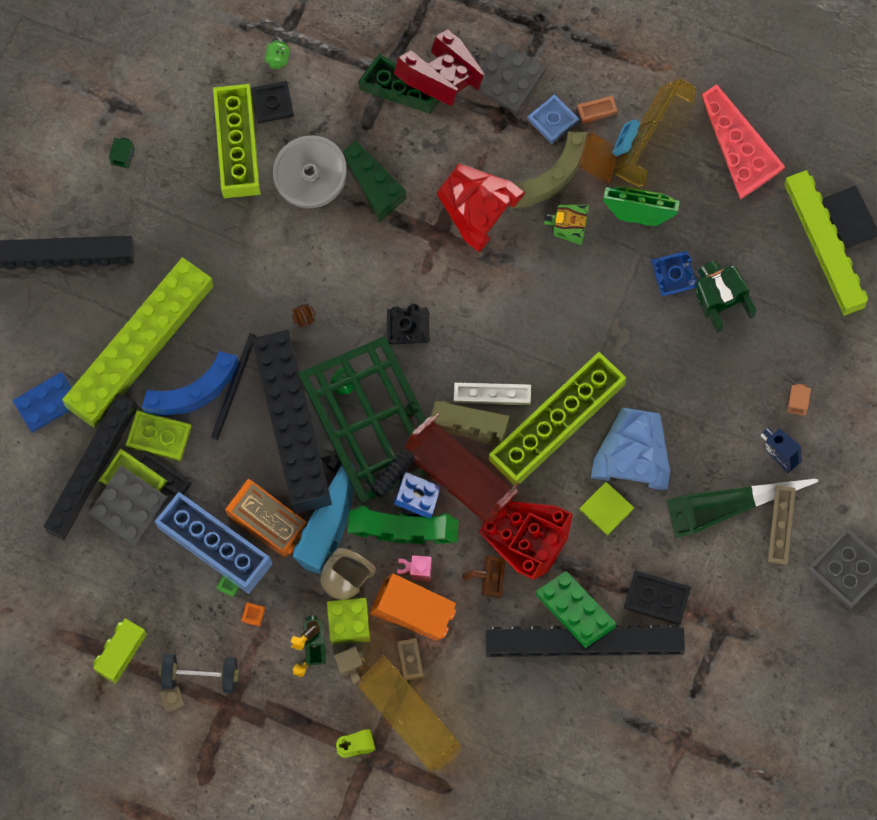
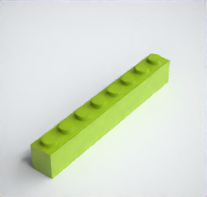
M806 170L787 177L784 186L843 315L845 316L864 309L868 301L867 294L859 285V276L857 273L854 274L852 270L853 264L850 257H846L844 252L845 246L837 237L836 226L831 224L829 220L830 213L822 204L821 193L817 192L814 187L815 181L813 176H809Z

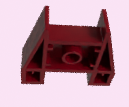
M448 29L435 36L431 53L437 59L427 64L413 51H409L398 58L394 74L407 85L449 106H453L457 92L471 85L478 91L484 77V72L463 42Z

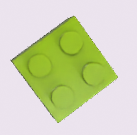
M366 598L327 602L331 645L371 641Z

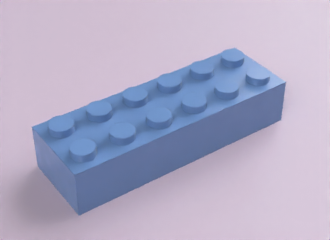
M180 492L176 494L155 520L159 530L248 594L273 564L268 555Z

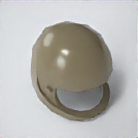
M337 548L322 568L320 575L321 586L328 596L337 600H348L360 592V587L363 586L365 580L374 576L376 568L370 561L356 552ZM343 556L359 561L360 563L365 565L369 570L363 569L352 564Z

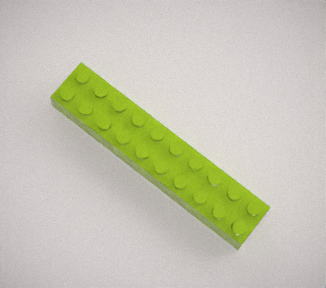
M182 257L62 399L65 407L90 426L96 428L107 414L117 394L124 395L214 287L212 278Z

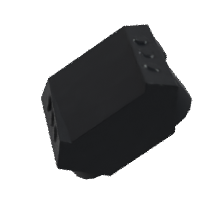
M411 304L408 308L397 306L387 309V341L389 345L428 343L430 341V313L428 308Z

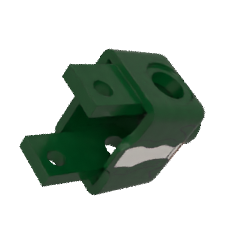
M715 260L703 265L698 270L701 278L696 282L695 295L705 318H710L717 333L721 332L724 326L718 313L742 303L749 318L755 317L756 308L749 297L750 289L734 265L722 269L719 262Z

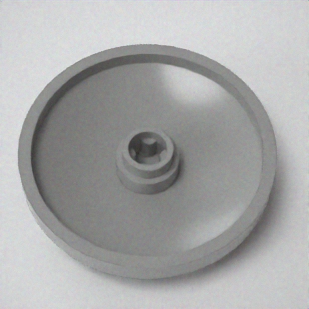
M303 136L289 142L279 152L273 166V180L280 195L290 204L300 208H317L330 203L340 194L347 180V163L339 147L332 141L320 136Z

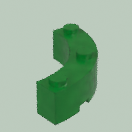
M358 506L357 509L349 510L347 533L363 538L376 536L378 541L425 545V541H434L435 544L457 543L459 520L452 518L450 514L446 513L429 519L427 517H411L404 513L397 515L385 514L369 510L366 506Z

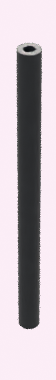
M250 333L211 436L215 440H218L253 348L252 338L257 337L255 334Z

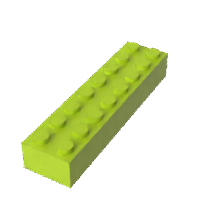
M598 352L489 454V461L517 487L625 386L626 377Z

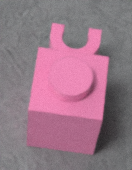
M412 555V562L398 559V564H404L406 567L403 570L397 569V575L410 573L411 580L431 582L432 557Z

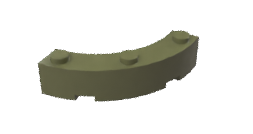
M568 132L564 151L552 168L534 179L514 183L525 194L514 208L510 206V209L530 207L541 201L545 202L560 193L575 177L583 161L587 132Z

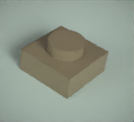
M179 686L160 692L166 712L185 706Z

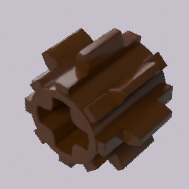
M308 303L292 310L294 313L291 315L293 321L299 327L307 326L315 321L314 316L316 314L313 307H309Z

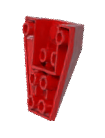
M498 500L478 533L517 573L535 580L549 572L567 542L573 514L553 505Z

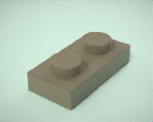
M417 638L398 641L404 681L424 678Z

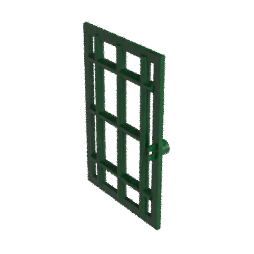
M385 336L298 372V376L361 504L378 496L372 490L365 493L359 479L365 477L370 487L372 484L375 485V479L372 474L387 466L389 467V463L393 462L394 457L397 458L379 423L380 420L398 413L414 445L408 451L413 455L418 454L424 465L423 468L410 474L421 478L449 465ZM381 347L387 360L381 362L375 349ZM368 352L374 366L354 373L349 360ZM342 364L348 377L328 385L322 371ZM386 368H392L409 402L405 409L385 371ZM378 372L394 406L375 414L358 380ZM315 375L321 388L315 390L309 377ZM352 384L366 412L367 418L348 426L332 391ZM326 396L341 427L340 430H334L318 397ZM415 415L427 439L426 442L421 444L408 416ZM372 425L388 459L368 467L352 432ZM346 437L361 468L360 471H354L338 438ZM430 448L437 459V462L432 464L425 450ZM400 475L396 483L392 484L393 487L389 491L399 487L403 475Z

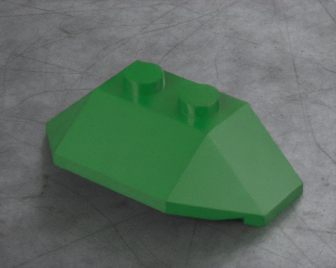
M606 187L603 202L619 220L640 223L646 226H657L677 215L680 203L679 200L663 193L630 187Z

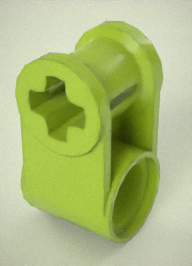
M369 729L342 736L336 742L337 753L343 758L367 754L376 750L372 733ZM342 744H346L348 746V750H344V748H342Z

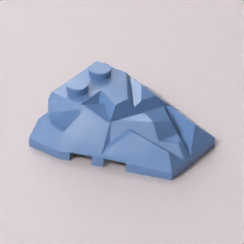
M621 408L594 458L591 478L610 481V477L644 482L649 483L648 488L667 491L670 466L660 413Z

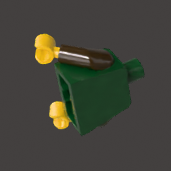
M308 616L306 621L303 622L301 638L293 636L291 639V643H293L291 648L302 650L305 647L303 665L296 663L293 668V674L299 677L305 675L307 667L326 664L323 622L318 620L317 616Z

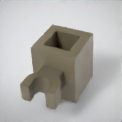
M353 647L334 655L341 676L350 675L353 685H360L361 680L357 671L364 669L363 663L366 662L362 651L358 652L357 648Z

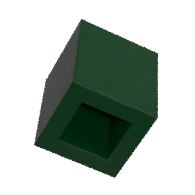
M124 137L120 139L114 138L109 154L111 165L129 169L135 150L130 139Z

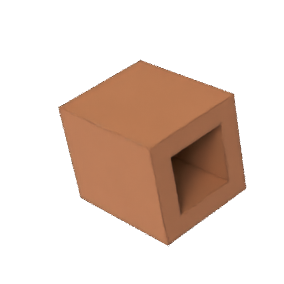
M803 384L791 386L787 413L806 416L811 388H807Z

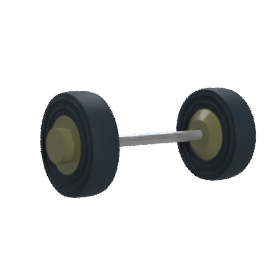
M167 653L163 657L162 665H160L159 677H161L163 689H173L177 674L221 677L223 692L234 693L236 682H239L240 672L237 670V659L231 657L225 658L221 673L178 670L176 655Z

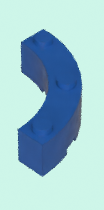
M219 351L209 370L197 381L186 387L171 391L147 390L142 404L143 412L163 417L175 414L182 415L210 403L220 395L221 391L232 380L239 363L237 355Z

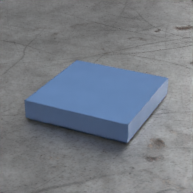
M555 94L527 116V120L551 144L561 138L580 120Z

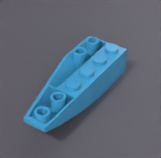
M342 465L328 488L332 505L318 508L314 511L307 526L302 530L299 544L295 546L293 551V557L305 570L321 575L322 568L329 557L340 545L351 508L353 487Z

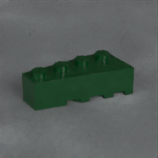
M379 53L359 79V89L431 114L440 101L403 82L394 74L396 63Z
M356 140L342 151L348 170L368 201L378 222L382 221L407 199L406 190Z

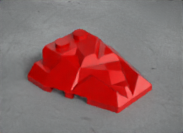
M458 163L436 194L463 239L480 253L491 239L487 233L507 207L511 206L514 208L525 192L509 180Z

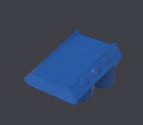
M687 251L651 260L661 296L696 288L697 280L692 269L691 256L688 255Z

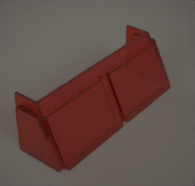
M436 414L433 418L430 416L411 434L404 449H407L414 455V462L443 487H447L454 497L482 521L492 524L518 493L516 489L520 483L518 482L511 488L435 423L439 414Z

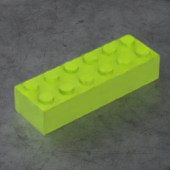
M250 84L214 87L213 95L223 198L261 195Z

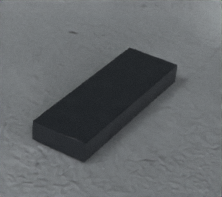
M146 451L138 459L168 481L163 488L176 496L178 492L184 495L190 487V481Z

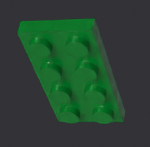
M567 571L536 590V596L585 648L616 628V622Z

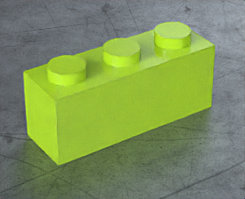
M126 618L123 622L118 623L114 631L116 632L112 639L109 638L104 645V652L102 655H98L93 663V669L96 673L115 684L147 636L143 628Z

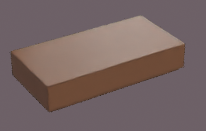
M613 95L577 105L582 124L618 114Z

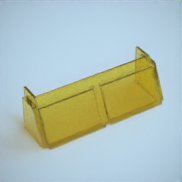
M677 79L661 86L640 122L638 134L631 143V150L626 154H622L613 168L615 170L614 175L638 187L647 185L648 171L635 165L674 96L677 95L694 103L696 87L683 79Z
M384 655L360 678L359 690H362L424 763L429 773L434 770L438 772L462 752L461 745Z

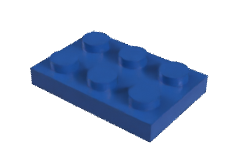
M60 372L12 400L31 433L70 411L65 407L62 399L72 387L64 374Z

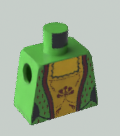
M558 205L556 215L545 213L544 224L554 226L555 237L582 245L589 205Z

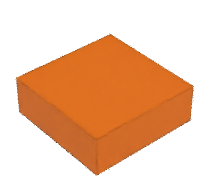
M247 602L241 622L260 627L266 607Z

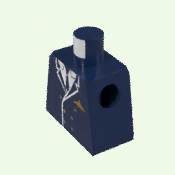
M767 428L762 432L761 437L766 441L767 453L787 474L802 462L801 446L783 430L778 429L774 433L771 429Z

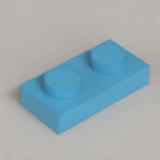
M634 119L624 124L611 152L616 157L624 153L626 154L631 150V143L638 134L639 121Z

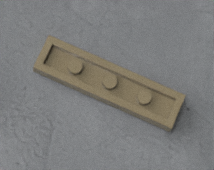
M778 485L775 487L767 563L788 564L796 488Z

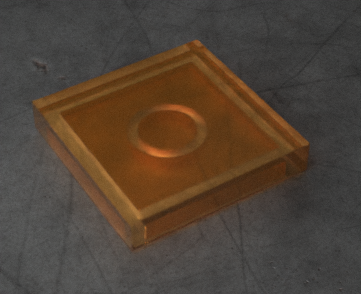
M588 133L579 167L605 183L610 182L617 159L611 153L614 145L594 133Z

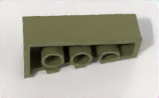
M436 401L429 420V426L435 430L497 447L507 437L509 416L453 405L447 401Z

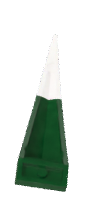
M808 479L699 492L666 499L674 537L679 538L695 534L737 514L773 500L776 485L796 488V491L817 483L819 480Z

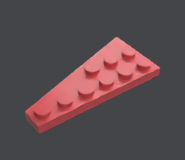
M717 84L702 94V100L741 200L785 170V166Z

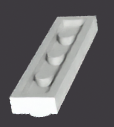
M454 383V403L531 405V385Z

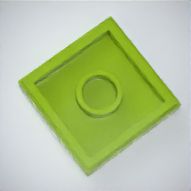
M607 482L579 508V511L606 536L634 510V507Z

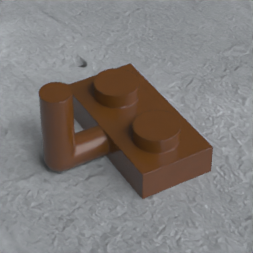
M486 556L484 558L483 571L472 569L463 573L462 578L465 581L474 577L483 579L481 595L501 598L503 595L505 560Z

